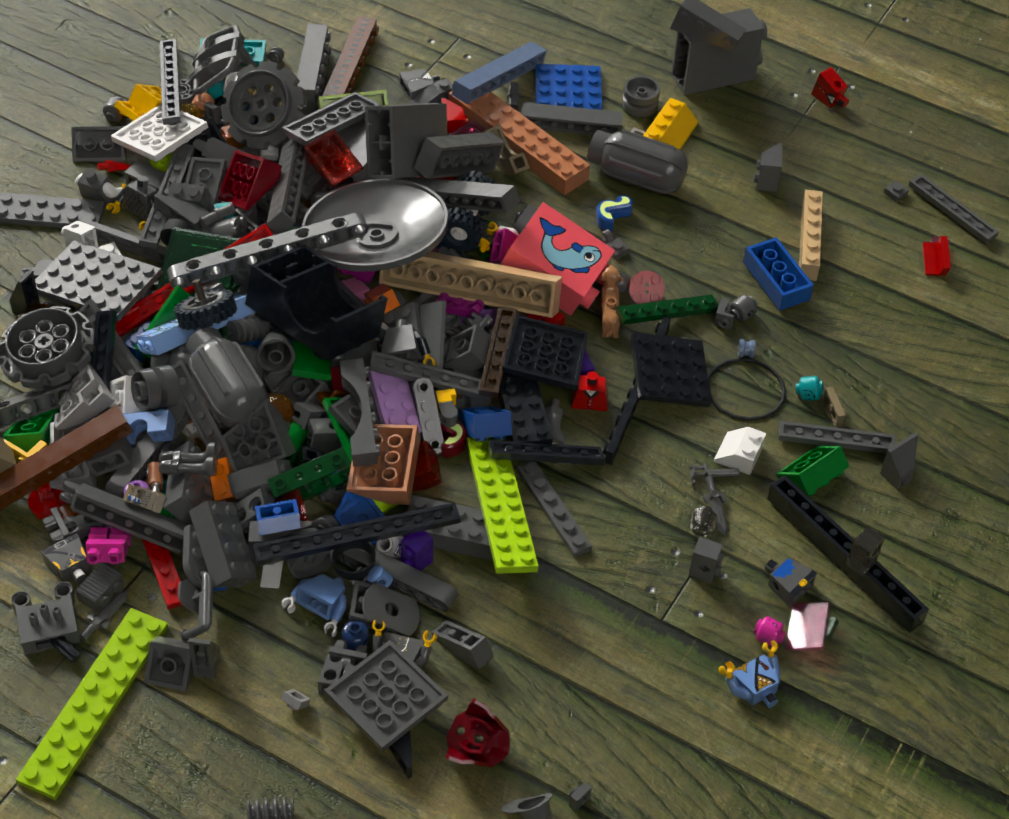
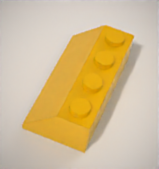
M669 98L643 136L669 144L680 150L699 121L686 103Z

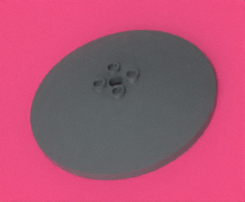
M372 179L345 185L320 198L305 214L302 227L358 212L363 214L369 228L366 235L315 252L337 265L339 269L364 272L399 267L426 255L445 236L449 220L447 207L443 199L428 187L407 180Z

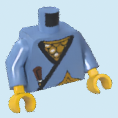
M774 640L771 641V650H769L767 642L762 645L763 651L768 653L767 657L764 654L736 669L732 662H725L727 671L724 666L719 667V673L726 675L725 680L734 696L747 700L752 705L763 700L768 708L778 703V699L774 694L777 692L780 683V667L777 655H774V652L778 649V644Z

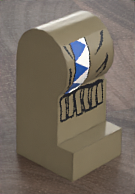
M128 484L123 500L160 514L166 496L163 493L142 486Z

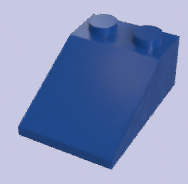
M496 406L457 409L458 416L468 435L475 438V441H486L487 437L506 439L507 435H512L510 411Z

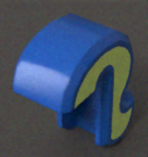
M618 196L617 201L604 200L600 202L596 209V223L598 227L603 231L608 229L613 232V219L631 215L632 199L628 196Z

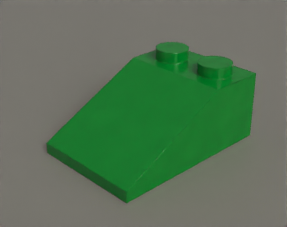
M52 409L23 421L14 422L3 435V438L25 452L32 449L40 440L50 445V423L54 422L55 414L60 413L59 409Z

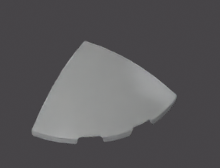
M89 363L72 379L73 385L70 392H64L59 401L61 410L60 413L55 414L54 418L55 429L58 431L81 424L95 417L115 402L110 391Z

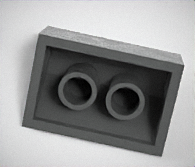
M125 126L71 127L73 162L125 161L127 148L112 142L111 139L112 134Z

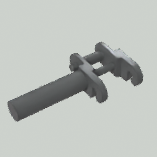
M692 463L691 467H689L691 485H695L694 478L698 475H704L705 478L707 476H739V469L710 470L706 463H703V466H694V463ZM695 470H703V472L696 473Z

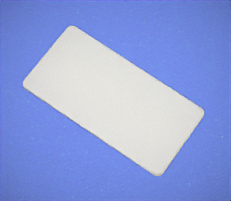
M283 561L263 566L260 587L279 588Z

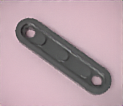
M423 377L414 382L413 393L422 429L421 434L424 448L427 453L436 455L442 452L444 440L433 384L428 378ZM421 384H425L427 386V389L425 391H422L420 389ZM433 441L438 443V447L435 449L431 446Z

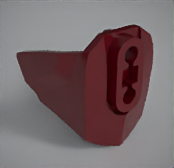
M474 698L470 701L467 710L455 717L446 736L449 749L445 756L447 759L459 764H474L492 768L502 762L510 752L509 730L491 712L487 705ZM459 728L465 729L463 735L458 734ZM482 736L483 741L481 743H477L476 737L479 738Z

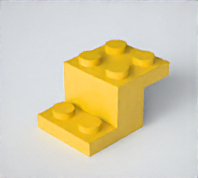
M135 84L129 101L116 100L114 107L119 110L120 114L129 117L130 121L133 122L162 103L161 88L158 86Z

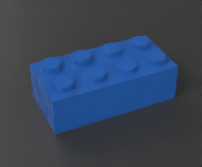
M777 237L746 247L743 263L779 311L811 299L813 283Z

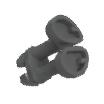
M216 442L208 443L206 451L203 453H185L179 450L162 453L158 466L159 472L167 475L175 474L177 476L184 472L216 476V466L218 465Z

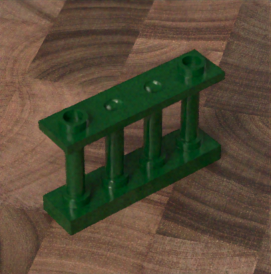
M342 447L267 480L274 498H278L280 502L296 499L297 504L348 483L351 461L347 458Z

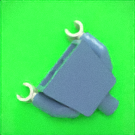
M324 574L314 578L303 579L292 591V596L282 600V607L285 609L288 606L287 611L291 614L296 609L294 602H297L326 620L331 618V622L325 624L324 631L326 634L328 629H334L332 637H335L337 635L336 624L341 621L346 610L347 597L344 595L346 589L344 582L339 577L331 579Z

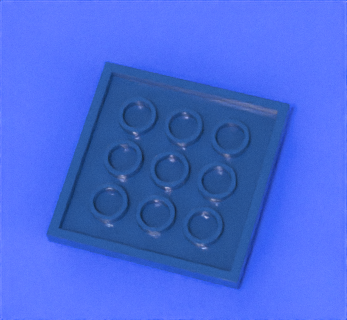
M536 64V103L602 110L601 67L594 65Z

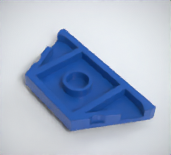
M347 491L334 515L340 526L386 517L372 499ZM377 541L371 542L373 546H376Z

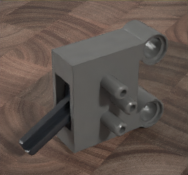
M69 582L56 584L53 591L56 600L32 605L30 595L27 592L18 591L14 593L11 597V603L17 616L24 654L27 655L56 648L71 663L77 662L81 655L71 645L80 643L73 606L75 595L72 585Z

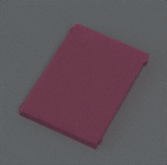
M829 603L793 604L785 645L786 650H823L830 608Z

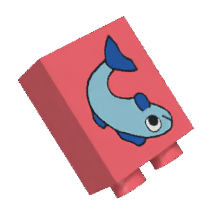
M543 202L512 244L500 265L562 276L559 309L572 316L579 304L588 310L600 291L594 288L592 284L596 281L602 286L604 285V282L600 281L599 277L602 276V273L609 264L607 262L615 250Z

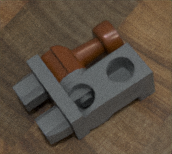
M62 505L58 509L56 507L50 509L52 515L42 519L47 532L58 528V530L49 533L53 545L75 533L78 534L81 541L84 537L89 536L91 527H105L102 522L72 511L68 505Z

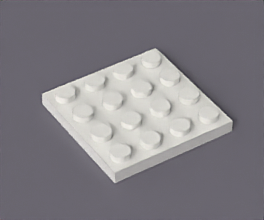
M161 103L112 134L111 139L114 143L153 161H158L170 152L175 151L182 144L187 143L196 135L201 134L202 131L208 128L206 121L181 110V123L163 125Z

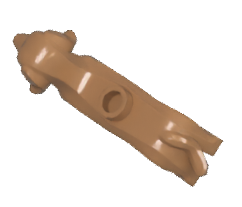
M609 264L602 273V276L599 277V280L604 282L600 297L603 317L601 337L609 338L612 335L613 338H619L620 319L616 314V309L619 307V288L617 282H622L623 278L617 268Z

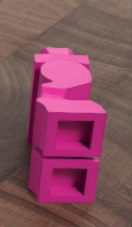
M91 527L89 539L86 541L87 563H125V557L128 555V546H132L131 534L114 527L111 528V534L110 527Z

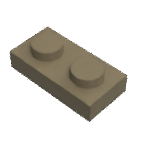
M833 386L826 387L823 402L834 427L840 428L843 426L844 419H846V410L842 408L839 394L835 392Z

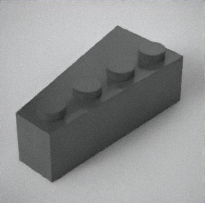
M684 0L670 27L672 30L731 52L739 44L746 31V28L699 0Z

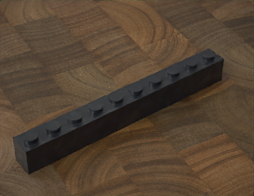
M783 476L770 485L767 499L910 633L924 623L929 608L791 480Z

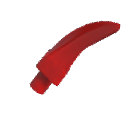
M106 160L104 163L97 164V170L115 172L127 170L131 165Z

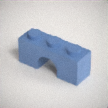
M161 409L151 412L123 413L134 431L125 437L130 445L136 443L138 434L144 430H147V433L154 442L173 441L176 420L169 410Z

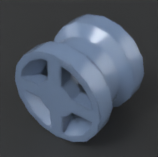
M740 339L738 357L748 356L749 358H754L755 340L748 342Z

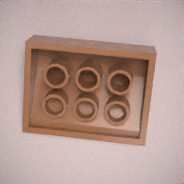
M373 424V428H377L378 440H375V444L380 445V456H377V464L353 467L352 462L347 492L387 504L410 505L420 445L418 426Z

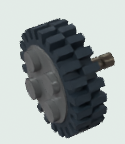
M200 279L193 281L196 291L195 296L188 297V300H182L181 303L174 307L179 327L186 330H197L198 327L203 329L213 326V323L219 324L227 320L228 317H232L237 310L231 290L217 289L215 291L213 289L210 292L204 291Z

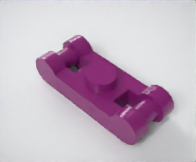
M442 292L435 301H446V313L472 318L470 316L472 313L479 316L480 311L484 308L482 300L469 301L463 298L450 297L445 292Z

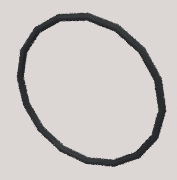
M747 358L729 359L716 365L709 373L708 381L710 385V378L718 368L728 363L744 361L763 366L778 378L782 387L781 401L774 410L765 415L754 417L734 415L721 408L711 395L713 405L719 411L732 418L748 421L765 419L776 413L785 401L786 388L781 376L772 367L758 360Z

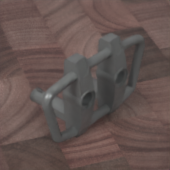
M232 25L212 33L202 41L199 51L193 57L192 65L194 66V71L190 75L188 82L195 94H202L228 74L239 72L243 69L240 65L241 63L245 66L252 64L256 68L258 67L252 56L243 46L245 38L241 34L239 26Z

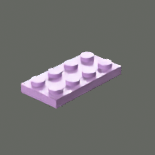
M369 370L368 378L371 383L381 424L417 425L420 434L422 429L408 380Z

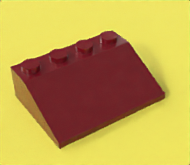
M235 150L218 199L223 202H232L234 206L249 210L280 178L282 165L262 157Z

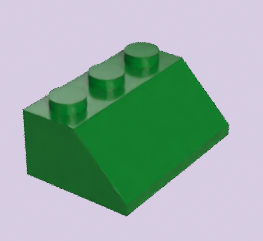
M816 446L777 472L776 476L778 479L786 476L807 496H811L816 493L818 488L828 485L831 479L841 476L844 473L843 471L850 466L841 446Z

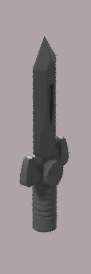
M707 476L705 480L709 494H705L703 499L706 504H711L715 521H717V529L726 537L729 527L722 505L726 501V496L724 493H719L716 490L713 476Z
M128 590L117 593L107 606L103 607L98 613V617H95L96 612H92L87 616V620L92 623L79 635L83 641H86L96 630L100 628L107 630L111 622L108 619L127 600Z

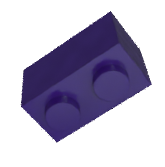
M426 531L411 533L401 540V562L420 571L433 562V537Z

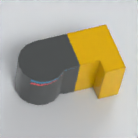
M455 388L436 391V404L441 424L447 428L454 427L457 424L458 410L454 406L456 405Z

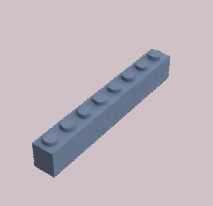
M531 41L456 79L452 85L451 95L469 104L535 69L536 64H543L547 50Z

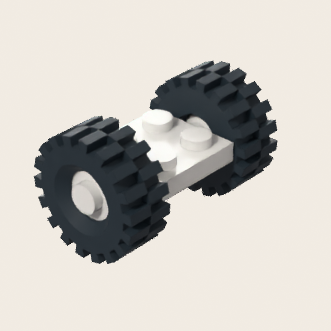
M471 171L470 174L465 172L464 175L462 174L458 178V181L492 184L495 182L493 178L489 179V175L483 176L482 172L476 174L475 171ZM455 207V210L450 208L448 210V228L440 243L444 242L446 248L449 246L454 250H458V253H462V251L468 253L469 250L471 252L478 247L484 233L482 220L478 221V214L484 216L485 213L489 214L490 211L460 209L459 207Z

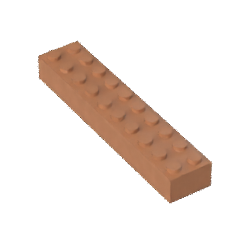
M452 91L448 93V100L463 108L464 115L468 116V123L479 132L484 133L483 131L501 125L510 148L517 154L524 152L530 167L529 169L564 196L589 180L590 164L492 92L469 104L452 96Z

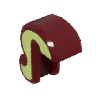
M459 422L451 428L444 427L441 424L443 439L446 440L442 446V457H455L463 451L466 445V428Z

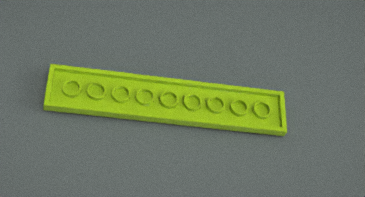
M466 437V446L496 574L538 572V562L512 462L507 459H490L487 448L489 440L506 441V439L487 437L486 441H475L473 437Z
M130 608L16 778L18 785L56 801L146 663L150 641L157 636L162 637L168 629V622Z

